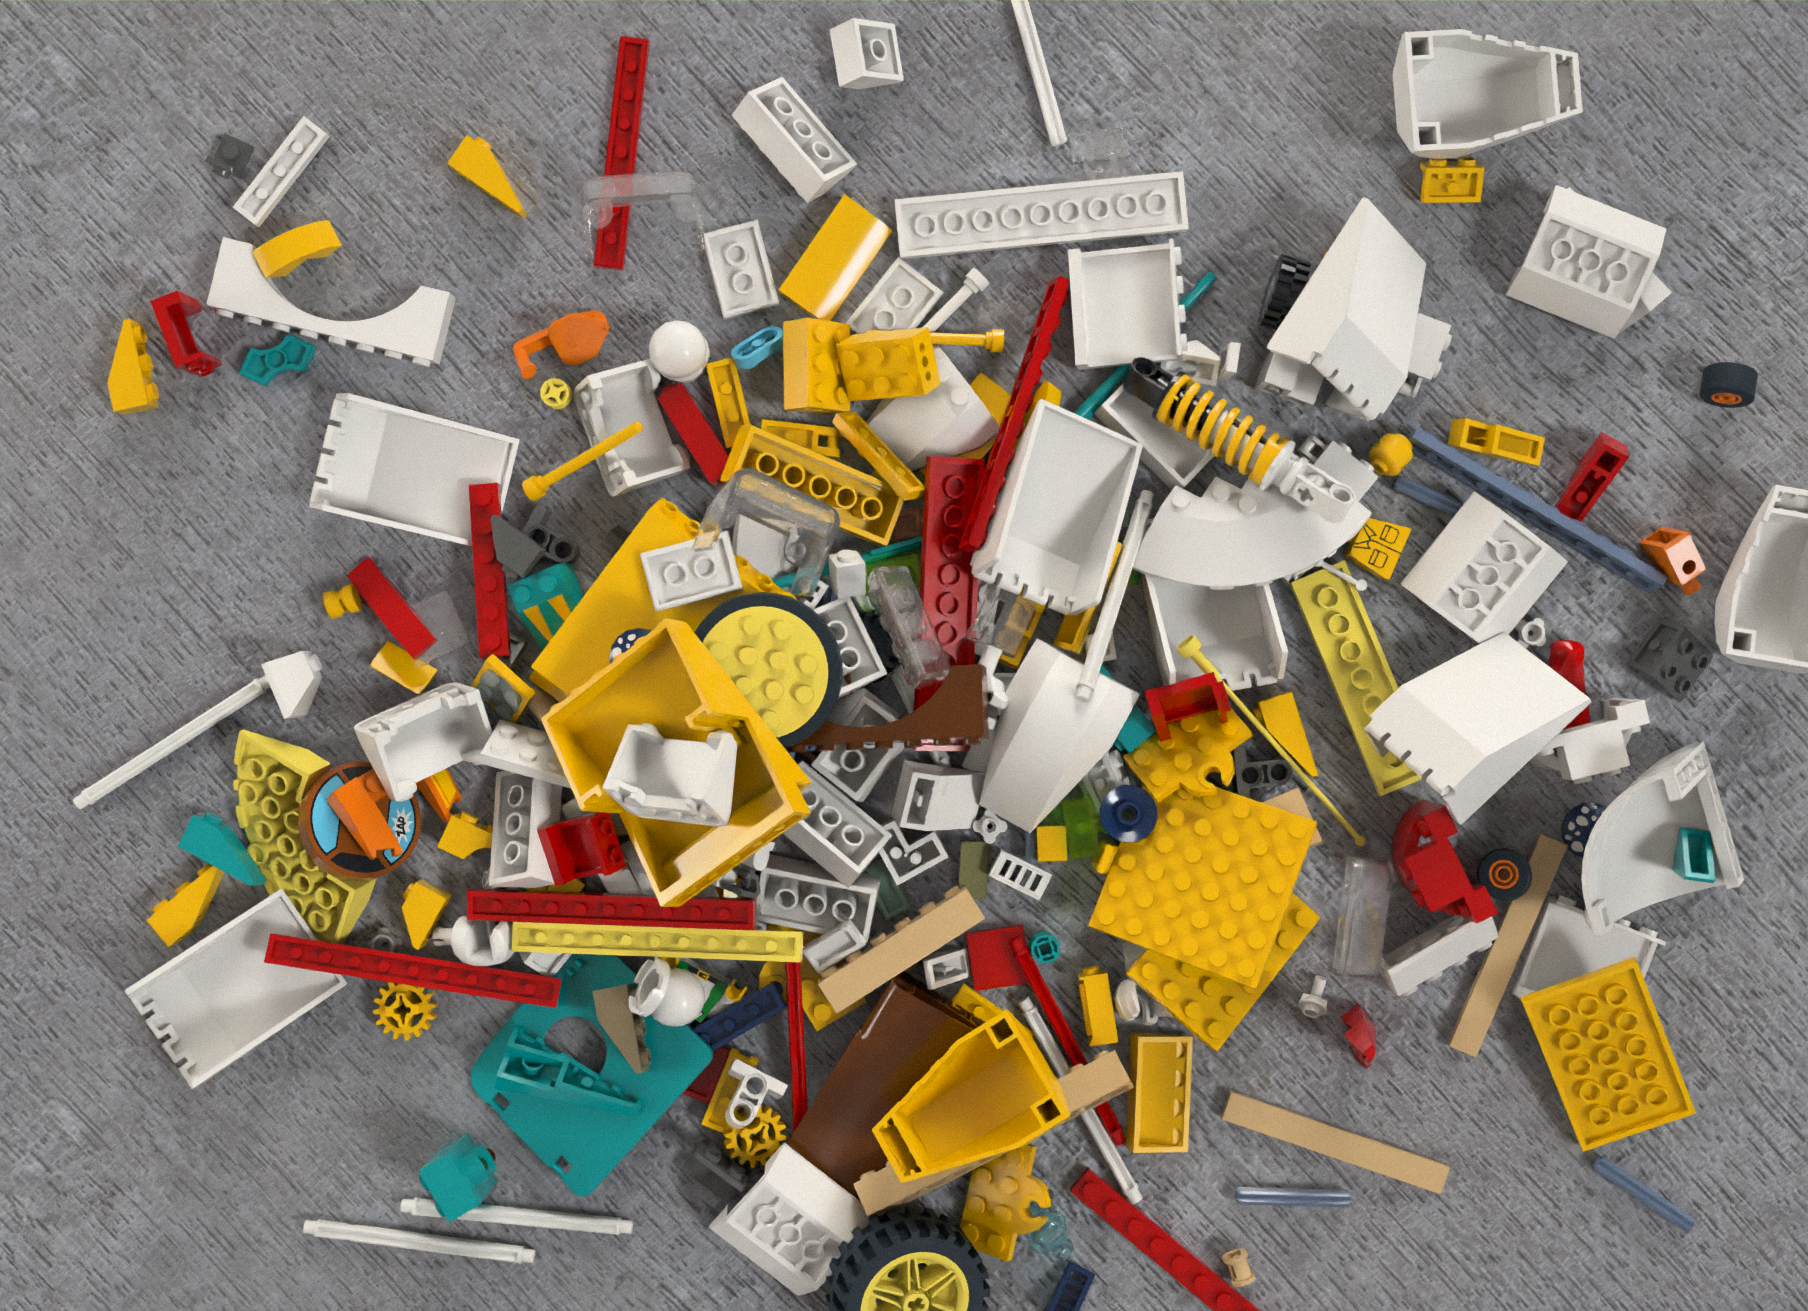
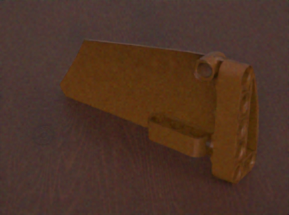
M905 971L889 981L866 1021L853 1036L787 1143L788 1146L859 1201L860 1198L854 1183L860 1181L859 1177L868 1171L875 1170L877 1172L885 1168L886 1162L889 1161L872 1129L897 1102L905 1097L916 1082L924 1077L935 1062L944 1056L955 1041L985 1023V1021L974 1016L958 1004L955 1006L959 1009L952 1006L953 1002L934 989L928 990L926 984Z

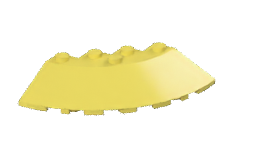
M243 729L239 731L235 749L234 764L237 765V779L233 780L234 790L238 791L239 805L236 806V814L239 826L245 829L250 844L247 851L267 879L264 886L270 896L282 888L318 941L343 945L369 902L376 879L356 882L334 877L313 862L302 844L298 829V814L301 802L310 786L322 775L329 772L331 763L308 749Z

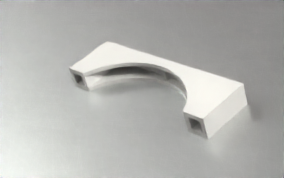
M223 237L206 304L216 309V315L233 319L234 314L244 316V322L261 326L262 321L272 323L271 328L289 333L290 328L301 330V336L316 340L318 335L329 337V343L345 346L346 342L357 344L356 349L368 353H373L374 349L385 351L384 356L397 360H402V356L413 358L412 363L425 367H430V363L440 365L456 299L450 292L420 286L403 304L383 315L360 321L323 319L297 308L279 291L271 278H265L252 253L257 249L256 246Z

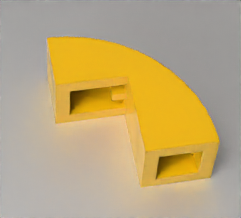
M324 220L287 231L264 243L252 253L265 278L287 276L307 259L330 256L342 244L330 221Z

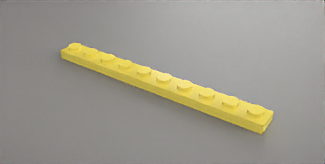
M513 922L511 951L802 962L803 932Z

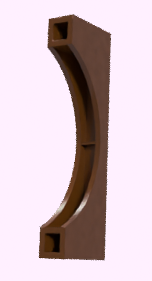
M982 664L951 666L940 688L924 705L911 714L891 723L871 727H850L826 720L811 736L793 746L787 747L788 753L806 752V747H817L819 752L835 751V746L846 745V750H864V744H875V749L893 748V743H904L905 748L922 747V742L933 741V746H951V740H963V745L981 744V739H989L987 667Z

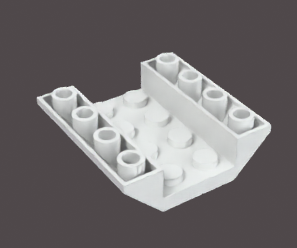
M1555 185L1543 213L1545 215L1521 267L1517 268L1505 295L1615 339L1633 313L1660 256L1666 228Z
M1473 492L1400 584L1481 644L1502 632L1509 635L1568 561L1504 511L1476 492Z
M783 1143L765 1163V1174L734 1208L727 1205L709 1225V1228L796 1295L800 1296L817 1291L826 1281V1276L832 1274L829 1267L831 1259H839L841 1255L838 1249L842 1241L849 1243L854 1237L851 1231L857 1226L861 1230L864 1229L869 1223V1217L858 1199L786 1143Z

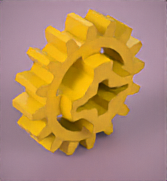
M388 982L389 988L383 986L379 989L383 996L374 998V1002L379 1004V1007L373 1010V1014H380L381 1018L377 1020L376 1025L385 1024L384 1034L393 1031V1039H398L403 1034L405 1041L412 1038L413 1033L417 1038L423 1034L422 1028L425 1030L431 1028L432 1024L428 1020L437 1018V1014L432 1012V1009L438 1006V1002H431L430 999L436 994L434 991L427 993L426 988ZM395 991H397V994L395 995L396 1000L392 1003H388L391 995ZM413 992H415L421 999L417 998L413 994ZM404 1003L405 1007H410L411 1011L407 1013L406 1009H401V1005ZM423 1013V1016L419 1023L414 1025V1022L416 1021L415 1016L417 1014Z
M767 1104L763 1110L760 1105L753 1121L744 1128L735 1129L728 1125L730 1129L723 1130V1135L729 1138L723 1143L726 1149H730L728 1153L732 1159L738 1156L737 1161L740 1165H743L748 1160L751 1168H754L756 1161H760L765 1166V1158H771L774 1154L773 1152L781 1146L779 1141L787 1139L785 1133L781 1131L786 1126L783 1121H779L781 1116L777 1111L772 1113L770 1105ZM736 1109L733 1111L738 1121L746 1120L747 1112L745 1109L741 1113ZM769 1122L772 1124L773 1128L772 1136L767 1132L770 1127L768 1125ZM758 1131H759L760 1134H759L758 1136L753 1135V1136L750 1138L751 1133H752V1134H757ZM737 1134H739L740 1137H742V1140L740 1141V1147L737 1145Z

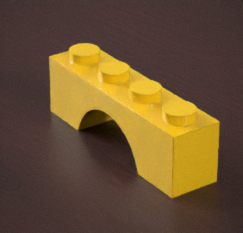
M464 811L462 814H454L451 816L437 847L461 859L468 858L478 849L492 848L493 824H488V826L482 825L477 822L478 817ZM550 885L525 889L530 891H547Z

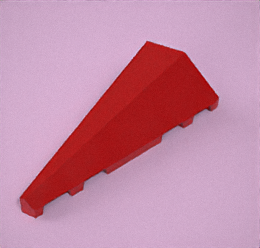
M1358 1003L1340 1018L1350 1029L1344 1034L1351 1044L1349 1048L1364 1068L1367 1069L1371 1066L1375 1057L1376 1025Z

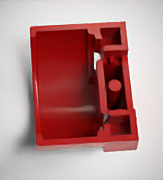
M1423 799L1413 805L1403 815L1393 834L1391 858L1394 871L1400 883L1412 895L1419 908L1423 907V909L1431 913L1440 910L1453 915H1461L1464 919L1468 918V920L1476 924L1498 914L1486 887L1481 884L1471 886L1448 837L1458 833V830L1446 806ZM1421 835L1424 839L1430 838V842L1418 846Z

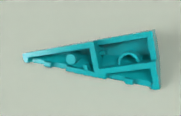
M514 1025L506 1046L505 1055L496 1075L494 1089L627 1115H639L642 1101L639 1099L637 1102L621 1093V1088L615 1084L613 1087L599 1079V1074L565 1053L561 1052L559 1054L547 1047L544 1040L539 1037L537 1039L523 1032V1027L520 1025Z

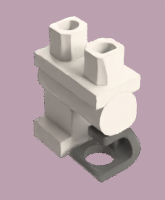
M769 842L713 882L712 885L722 887L743 897H758L761 889L759 877L755 872L757 870L763 871L766 868L770 855L769 851L773 850L775 843ZM739 874L743 877V880H741L739 883L735 885L737 876Z

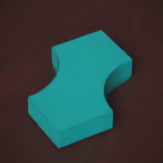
M288 333L283 341L273 348L266 350L250 348L238 374L268 387L273 378L283 372L295 370L306 373L317 346Z

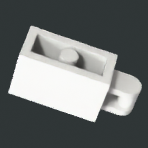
M1418 313L1407 378L1414 380L1413 385H1410L1404 381L1397 393L1414 399L1421 383L1424 384L1437 377L1442 362L1439 361L1441 352L1447 350L1452 335L1449 334L1450 324Z
M1309 435L1297 450L1302 457L1309 460V463L1324 470L1342 484L1352 488L1358 502L1378 478L1373 473L1374 467L1363 459L1358 461L1351 455L1352 450L1341 441L1336 443L1333 440L1325 445L1315 436ZM1315 447L1321 451L1317 457L1310 453Z

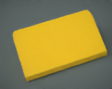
M391 641L386 642L370 664L372 668L418 695L426 692L438 672V669L421 659H413L406 650Z

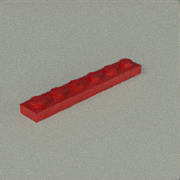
M500 484L469 485L479 658L486 659L492 654L496 657H509L511 652L506 573L501 569L504 564L497 560L490 520L493 514L502 517Z

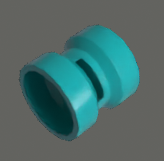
M1039 931L1032 936L1029 945L1033 957L1038 962L1044 964L1055 961L1060 953V945L1056 937L1048 931Z

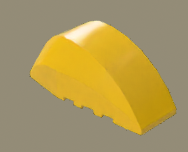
M1006 1009L955 1041L944 1056L935 1062L924 1077L916 1082L905 1097L897 1102L872 1131L900 1182L904 1183L1026 1146L1064 1122L1071 1115L1062 1087L1033 1038L1013 1014Z

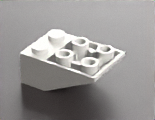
M904 760L891 816L898 826L902 828L923 831L973 828L972 825L976 820L986 773Z

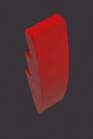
M368 556L347 575L375 614L413 659L417 660L438 641L422 622L423 619L406 601V597L371 557Z

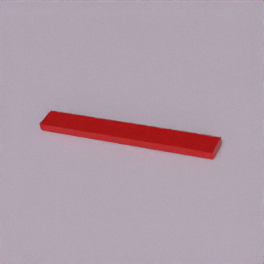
M620 36L594 257L595 268L624 271L650 46L649 39Z

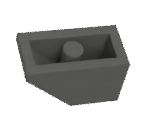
M493 514L490 520L497 560L504 564L501 569L515 579L518 575L523 578L528 577L547 549L501 516Z

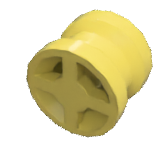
M548 379L543 383L540 390L541 399L553 409H564L572 401V390L561 379Z

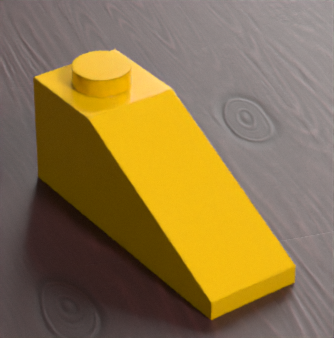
M466 135L447 164L459 175L525 219L527 213L500 163L490 151L492 146L480 137L474 140Z
M1286 691L1255 701V709H1252L1254 717L1306 775L1311 777L1318 776L1292 692Z

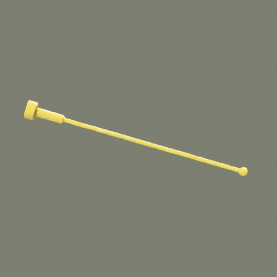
M1194 634L1178 645L1176 650L1184 659L1191 657L1205 674L1214 672L1217 682L1223 681L1219 677L1220 672L1199 650L1202 643ZM1224 683L1226 693L1354 837L1355 844L1359 847L1364 846L1366 838L1359 835Z

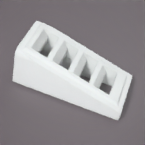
M1002 848L988 872V876L1037 900H1040L1052 877V874L1029 862H1025V860ZM1006 860L1012 861L1005 875L1000 874ZM1016 865L1022 866L1015 880L1010 879ZM1028 869L1032 872L1024 886L1020 882ZM1038 874L1042 878L1036 890L1033 891L1030 887Z

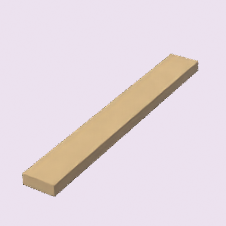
M1538 833L1527 858L1532 872L1531 886L1523 896L1508 902L1496 929L1499 937L1492 941L1493 945L1487 950L1447 1042L1448 1046L1476 1058L1568 845Z
M1231 1090L1221 1115L1222 1120L1438 1194L1442 1193L1450 1170V1166Z

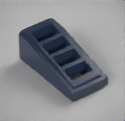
M1069 1261L1044 1311H1056L1054 1310L1056 1305L1069 1311H1079L1096 1274ZM1071 1272L1085 1279L1084 1283L1081 1284L1070 1278ZM1066 1283L1080 1289L1078 1295L1065 1289ZM1061 1294L1073 1299V1304L1070 1305L1059 1299Z

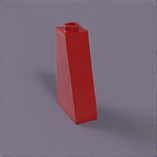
M675 382L668 384L661 389L662 395L658 396L657 399L710 484L717 488L724 484L720 479L729 455L682 382L679 384Z

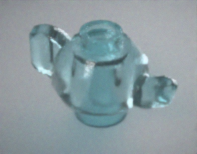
M1031 1202V1213L1037 1217L1045 1215L1048 1217V1220L1040 1230L1029 1233V1246L1041 1255H1046L1050 1250L1052 1256L1056 1257L1059 1261H1065L1074 1249L1072 1241L1068 1238L1065 1217L1056 1210L1042 1213L1039 1206Z

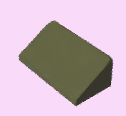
M960 840L958 886L960 889L966 886L974 899H986L989 844L985 841Z

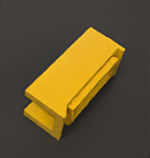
M1100 966L1082 968L1083 972L1076 974L1079 979L1078 985L1085 1030L1088 1036L1087 1042L1090 1047L1117 1043L1118 1036L1108 973L1105 969H1100Z

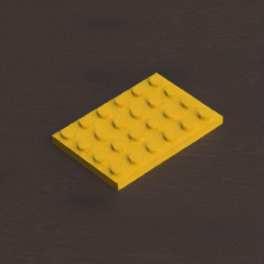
M1292 893L1257 990L1148 949L1141 953L1126 972V975L1213 1052H1217L1321 917Z
M1635 957L1520 997L1583 1152L1696 1114Z

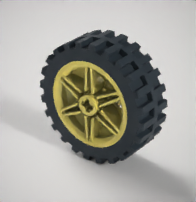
M906 1206L905 1213H897L896 1209L893 1208L886 1210L887 1216L878 1220L876 1215L868 1218L870 1224L862 1230L858 1226L851 1231L854 1236L849 1243L842 1241L838 1247L841 1253L839 1259L832 1258L829 1264L833 1276H826L825 1286L829 1294H826L825 1298L830 1311H988L989 1306L985 1302L984 1297L990 1296V1286L985 1280L989 1276L987 1269L982 1263L983 1260L958 1224L954 1225L951 1219L943 1213L938 1218L933 1209L924 1208L923 1213H918L915 1206ZM925 1263L926 1266L920 1270L918 1264ZM876 1298L881 1299L883 1301L880 1303H876Z

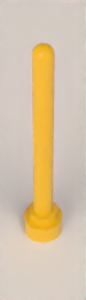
M991 329L990 332H985V334L930 332L932 344L984 346L985 349H990V352L1002 353L1004 348L1003 329ZM868 330V331H866L865 333L884 332V331H881V330Z
M632 423L543 477L540 475L537 477L531 476L524 480L522 487L525 494L532 501L542 498L546 495V491L549 490V486L642 432V423Z

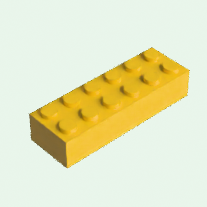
M753 425L740 426L720 481L864 541L881 546L888 545L904 502L903 499L894 493L893 488L888 483Z

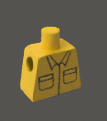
M1369 518L1360 531L1350 541L1346 542L1349 544L1344 556L1381 581L1389 580L1411 529Z

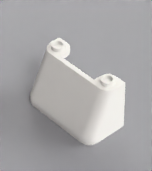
M651 359L588 375L574 389V400L591 448L634 422H640L643 425L642 432L596 458L605 486L612 497L686 472L691 468L687 449L682 448L679 444L673 445L654 395V391L658 388V383L661 380L660 373L653 366Z
M457 682L441 685L365 719L354 726L356 736L386 794L391 800L396 802L411 799L413 793L417 790V782L463 760L473 762L474 765H481L479 763L480 753L493 733L479 689Z
M642 723L641 725L628 724L602 789L626 811L638 817L725 827L730 818L732 808L737 742L733 739L734 736L724 730L709 733L707 742L666 739L658 733V728L648 723Z

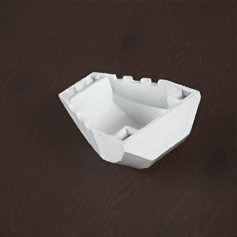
M1463 29L1404 32L1401 36L1393 70L1397 133L1414 155L1433 159L1458 158L1529 134L1583 112L1578 53L1546 46L1526 45V42L1517 40L1513 42L1498 39L1497 36L1488 34L1484 36L1472 34V31Z
M1781 485L1772 487L1747 530L1725 576L1715 604L1714 625L1716 642L1722 655L1736 663L1793 673H1808V490Z
M1038 638L1032 645L1006 691L1009 702L1007 707L1001 710L979 803L980 806L1029 833L1038 826L1112 747L1140 695L1136 691L1099 672L1094 692H1091L1088 702L1076 699L1077 683L1080 679L1084 663Z

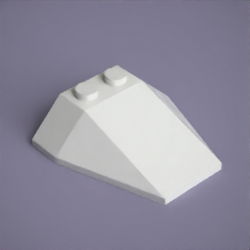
M932 344L941 384L926 395L883 398L866 422L911 472L926 467V456L956 457L979 449L994 438L1000 428L983 402L937 344Z

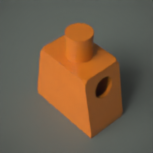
M1661 527L1638 542L1651 564L1656 566L1661 573L1668 576L1667 583L1680 585L1685 595L1693 594L1701 588L1696 576L1705 571V566L1688 531Z

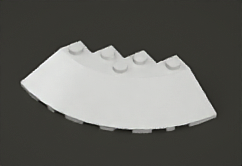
M1215 477L1201 498L1175 485L1158 510L1139 546L1132 569L1161 581L1167 579L1180 582L1182 586L1191 588L1193 585L1210 586V589L1228 590L1233 589L1234 586L1254 584L1257 587L1271 584L1273 580L1292 574L1295 576L1308 571L1315 566V563L1326 557H1331L1339 547L1350 541L1370 518L1372 512L1355 499L1345 519L1341 523L1335 524L1326 521L1322 516L1300 504L1288 494L1284 495L1280 492V488L1273 484L1263 490L1258 484L1248 479L1243 488L1240 489ZM1319 477L1314 480V484L1318 481ZM1310 491L1305 495V497H1308L1310 495Z

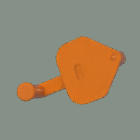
M590 310L578 314L571 313L555 320L548 328L516 342L513 346V353L521 376L525 379H530L536 374L537 368L533 363H530L528 356L551 345L554 346L561 360L570 366L582 364L596 357L610 328L606 316L598 310Z

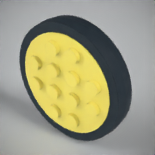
M758 592L744 594L716 607L702 620L694 633L784 748L793 746L811 736L825 723L832 713L842 686L843 668L841 653L828 625L814 610L804 603L777 593Z

